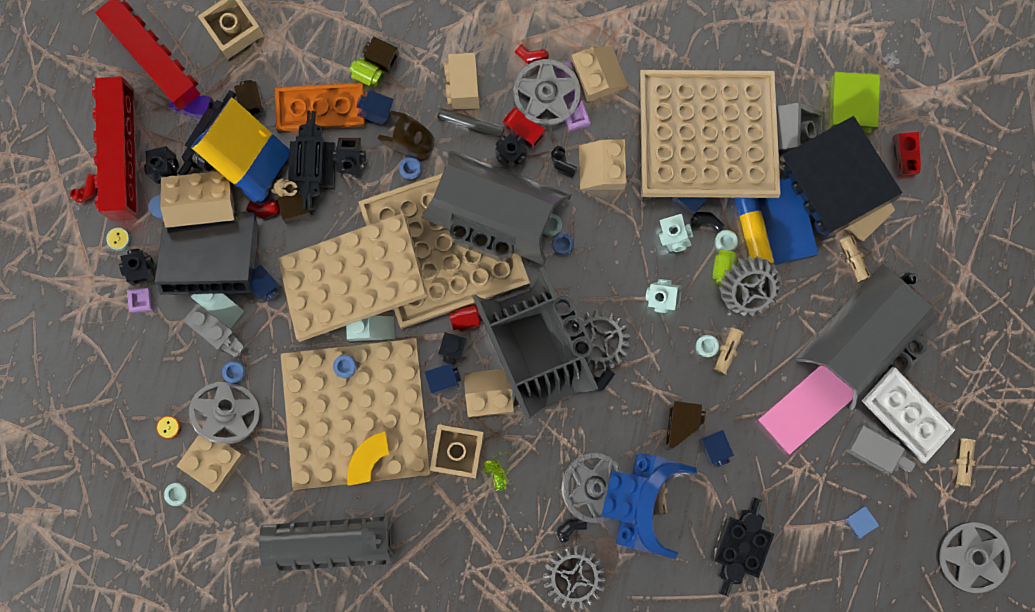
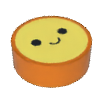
M164 416L157 422L156 430L162 438L173 439L180 433L181 425L175 417Z

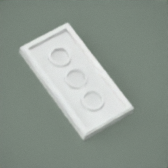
M892 367L862 400L922 463L926 464L955 431L945 418L895 367Z

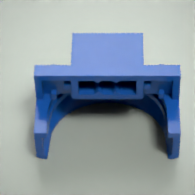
M640 453L636 456L632 474L612 471L601 516L621 521L616 544L675 559L678 552L665 548L656 537L653 526L654 505L661 487L668 478L680 472L696 475V467L659 456Z

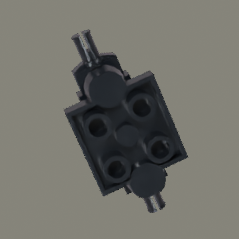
M228 90L223 101L216 100L211 109L207 108L184 145L187 147L181 156L184 164L177 174L180 176L188 175L192 167L201 168L206 171L214 169L212 165L191 147L196 139L209 129L231 97L235 99L236 93Z
M310 110L307 111L306 124L299 126V136H296V141H290L288 180L297 185L296 194L303 196V210H312V197L320 195V188H334L335 174L333 150H336L335 142H324L325 140L322 137L323 128L315 124L316 111L311 113Z
M753 497L750 510H741L738 519L728 518L713 560L722 564L718 576L724 582L719 594L729 597L732 585L741 584L745 574L759 578L774 537V533L761 529L765 518L758 514L763 500Z

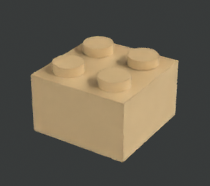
M221 0L198 15V18L227 60L264 35L241 0Z
M475 53L448 54V62H444L446 82H450V84H446L448 104H452L453 111L480 109Z
M438 424L430 471L477 479L484 432Z
M198 435L177 467L212 492L220 493L246 454L231 444L214 443Z

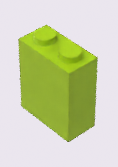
M835 72L830 83L829 129L852 116L856 118L866 135H870L878 128L880 74Z

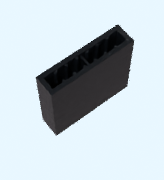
M854 116L783 154L779 161L781 172L784 176L788 175L792 182V190L797 196H801L804 201L803 207L808 215L812 214L816 220V229L821 235L824 234L826 238L894 202L902 194L901 189Z
M234 213V220L167 228H165L163 220L155 284L159 294L252 293L258 223L255 213Z

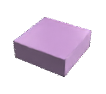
M152 288L127 290L130 313L153 311Z

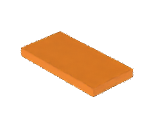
M364 83L275 87L277 133L299 131V126L307 122V111L309 110L311 113L316 111L315 124L322 126L323 130L366 128V119L357 116L359 108H356L360 95L365 94Z

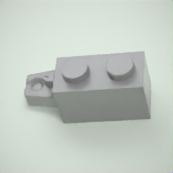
M198 303L183 320L222 352L225 351L238 358L245 349L244 345L236 338L237 334Z
M870 425L866 427L861 426L857 429L846 450L848 453L886 474L892 473L893 470L898 471L899 467L907 472H912L916 463L905 457L907 454L904 451L905 448L899 446L900 442L890 436L885 438L879 435L880 431Z

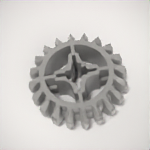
M748 256L746 261L739 258V264L737 265L731 263L732 269L725 270L726 277H721L722 285L719 286L722 292L721 298L725 301L726 306L736 314L740 312L743 316L747 313L754 316L755 311L762 314V309L765 307L770 309L769 304L776 302L775 296L781 295L778 288L782 287V282L780 281L781 276L777 268L767 259L762 260L758 256L754 260ZM765 277H766L765 285H764V287L762 288V285L764 284V279H765ZM739 284L740 286H739V288H738V290H737L738 293H737L736 296H735V291H736L737 285Z
M593 310L594 317L592 318L586 312L584 314L586 321L581 318L585 328L587 326L590 328L592 335L590 340L592 343L596 339V334L600 335V337H606L603 341V347L599 346V343L597 345L595 343L592 344L593 349L599 350L604 358L589 356L586 360L588 366L589 363H593V371L597 370V364H601L602 371L606 370V363L609 364L611 369L614 368L615 365L612 360L620 364L622 359L618 355H627V352L622 347H630V343L623 342V340L630 338V334L622 333L627 330V325L619 327L622 318H618L615 322L613 321L615 313L612 312L610 317L607 318L605 317L606 310L602 311L601 316H598L597 310ZM595 323L608 324L614 330L603 332ZM573 324L572 329L578 331L577 325ZM617 336L618 347L611 355L607 342ZM578 344L576 346V351L579 354L586 353L587 347L585 345Z
M574 546V553H570L569 547H565L566 555L563 556L561 551L558 550L556 552L560 557L558 560L552 556L550 557L551 562L555 563L553 567L545 565L547 570H551V574H543V578H550V582L544 583V587L552 586L553 589L547 594L548 596L557 594L554 603H558L560 599H563V608L567 606V602H571V610H575V603H579L580 608L584 609L583 601L587 600L591 606L593 605L590 599L592 595L596 599L600 598L595 593L596 589L604 591V587L598 584L599 582H606V578L599 577V574L604 573L605 569H597L596 566L600 565L602 561L600 559L595 562L592 561L596 555L595 553H591L587 557V548H584L582 554H579L578 546ZM578 558L572 570L559 568V565L565 560ZM585 561L593 570L594 582L582 575ZM578 566H580L578 570L580 574L578 576H581V579L586 581V583L576 581L570 589L571 583L569 581L571 579H568V576L563 573L574 574ZM555 574L567 580L568 584L565 594L557 588ZM582 585L591 588L583 596L571 597L577 586Z

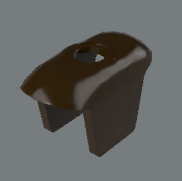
M390 111L389 115L397 121L393 137L379 135L377 139L392 150L419 160L427 158L435 145L433 134L422 123L406 112ZM420 131L421 140L418 144H415L414 137Z

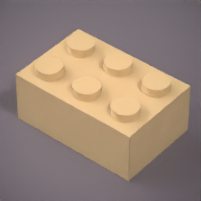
M218 171L161 178L160 208L165 228L234 220V190L232 183Z

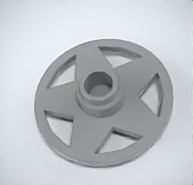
M551 59L538 60L527 65L518 74L513 88L514 102L517 109L535 124L555 125L568 119L576 110L580 100L579 81L574 72L565 64ZM540 66L537 79L523 78L530 70ZM553 66L564 70L571 78H556ZM575 90V100L568 110L563 97ZM518 91L531 98L526 111L519 101ZM548 109L558 118L544 120L537 117Z
M216 382L203 387L194 395L189 407V419L194 430L204 439L218 444H232L247 438L254 431L259 419V406L255 397L246 388L229 382ZM217 389L214 399H199L205 393ZM231 389L242 393L248 399L234 400ZM194 411L207 418L203 429L196 421ZM254 411L253 421L247 429L242 417ZM226 429L234 437L223 438L216 437L215 435Z
M601 453L584 454L576 458L568 466L562 481L564 502L569 511L582 521L601 523L610 519L601 515L608 490L611 468L613 466L615 471L624 473L620 465L611 457ZM599 458L600 460L592 470L581 464L584 460ZM572 473L578 486L568 494V483ZM587 504L592 518L582 515L574 507Z
M975 522L961 524L952 529L942 542L940 548L942 571L955 587L963 591L984 593L993 590L1003 582L1009 572L1011 555L1008 544L1003 536L989 525ZM975 527L987 530L996 538L982 541ZM962 530L961 546L947 547L952 537ZM1003 550L1004 565L1001 572L993 559ZM946 561L959 566L958 580H955L949 572ZM979 575L993 582L981 588H970Z

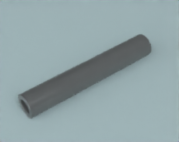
M440 108L438 113L439 119L499 138L502 137L504 127L444 108Z

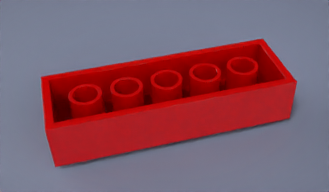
M122 76L95 78V86H92V96L95 99V108L92 109L94 121H96L93 139L97 146V152H94L93 156L94 163L97 165L94 183L96 188H98V196L95 197V207L99 213L110 220L138 219L134 89Z

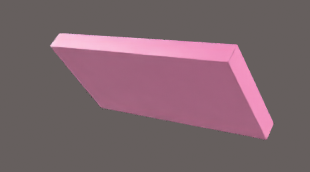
M820 365L760 417L758 421L783 450L790 455L853 399V390L827 367Z

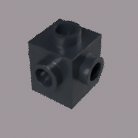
M512 133L507 137L503 135L495 144L497 146L495 148L496 159L505 167L508 166L513 169L516 165L520 166L527 158V143L519 135L516 137ZM511 145L515 148L514 151H508L507 149Z
M338 138L336 150H333V163L337 164L338 172L346 174L360 173L362 164L366 163V151H362L361 138Z
M167 146L145 151L146 164L144 165V171L147 177L155 183L161 184V178L177 176L179 163L176 154Z
M131 249L126 252V255L120 256L122 262L119 263L122 276H125L127 283L133 286L154 280L152 269L155 266L151 255H148L143 250L140 251V249Z

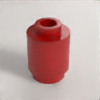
M475 304L449 313L453 331L480 327L482 318Z

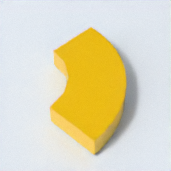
M386 431L369 437L356 449L348 466V486L371 482V474L375 464L382 457L390 455Z

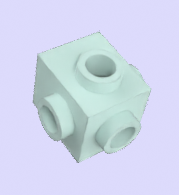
M682 214L660 220L662 232L659 233L662 245H666L670 252H681L687 247L692 246L690 238L693 237V232L690 224L686 225Z
M658 279V282L652 283L647 288L646 300L649 301L648 307H654L656 312L668 313V309H679L682 286L671 284V280Z

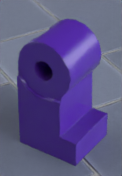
M202 95L195 98L181 111L171 100L169 108L184 115L201 119L207 108L211 109L215 102L211 97Z

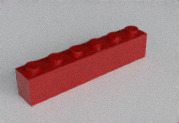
M109 0L95 14L181 111L201 94L196 88L198 83L190 74L185 76L183 73L185 68L177 59L174 61L170 59L172 53L164 44L159 46L156 43L159 38L151 29L146 31L143 28L146 25L138 14L135 17L131 14L133 9L125 0L122 2L120 0Z

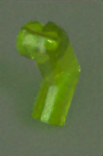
M494 459L486 461L484 463V470L486 473L493 474L495 491L505 490V476L499 462Z

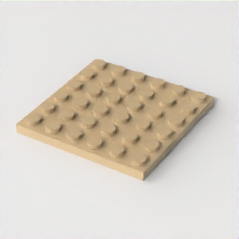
M640 70L642 197H780L774 71Z
M443 173L358 202L366 226L404 213L407 218L428 297L394 308L401 329L456 309L473 305L475 302L472 296L475 294L481 298L490 299L530 285L521 256L513 254L511 259L501 262L454 244L451 240L449 229L421 218L435 194ZM458 229L455 231L454 236L462 238L465 236L466 231ZM479 237L475 243L478 246H483L488 240L485 237ZM500 245L496 249L499 254H505L509 250L506 245Z
M417 339L281 354L293 491L347 485L348 466L356 449L369 437L384 431L387 434L390 455L382 457L375 464L371 474V482L431 475ZM348 355L355 360L357 370L352 377L344 379L335 374L333 363L337 357Z

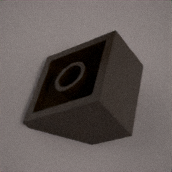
M678 401L670 404L665 450L675 448L698 430L702 424L704 425L706 411L702 410V404Z

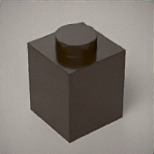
M373 36L371 42L368 41L365 44L363 54L365 60L380 66L381 70L390 73L399 56V51L397 47Z
M245 80L240 82V85L234 86L237 102L251 115L265 112L260 86L256 81Z
M295 194L293 196L277 198L282 220L286 224L312 217L311 210L302 209L303 196Z

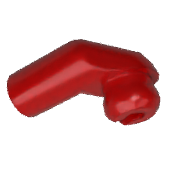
M522 44L515 50V54L528 65L538 60L548 59L549 57L546 49L530 52Z
M87 174L85 186L80 189L71 190L70 198L72 200L82 203L94 196L96 190L94 175Z
M271 199L263 205L250 201L246 211L255 213L256 216L262 219H267L278 213L279 203L276 199Z

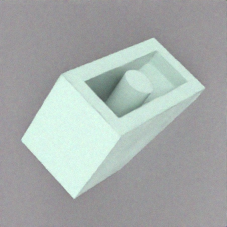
M193 294L191 296L192 299L230 329L245 313L242 308L225 294Z
M374 315L346 325L347 340L349 342L395 340L394 317Z

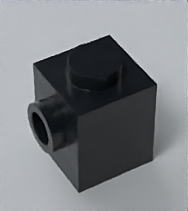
M444 332L438 353L443 358L442 361L454 365L456 362L462 363L468 343L467 338Z

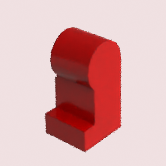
M512 108L501 121L514 136H521L532 150L545 136V129L527 119L516 108Z
M919 132L898 133L894 135L899 175L919 174L921 170Z

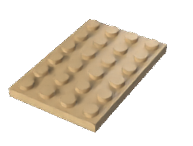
M404 213L278 258L295 336L299 342L428 297L409 225Z

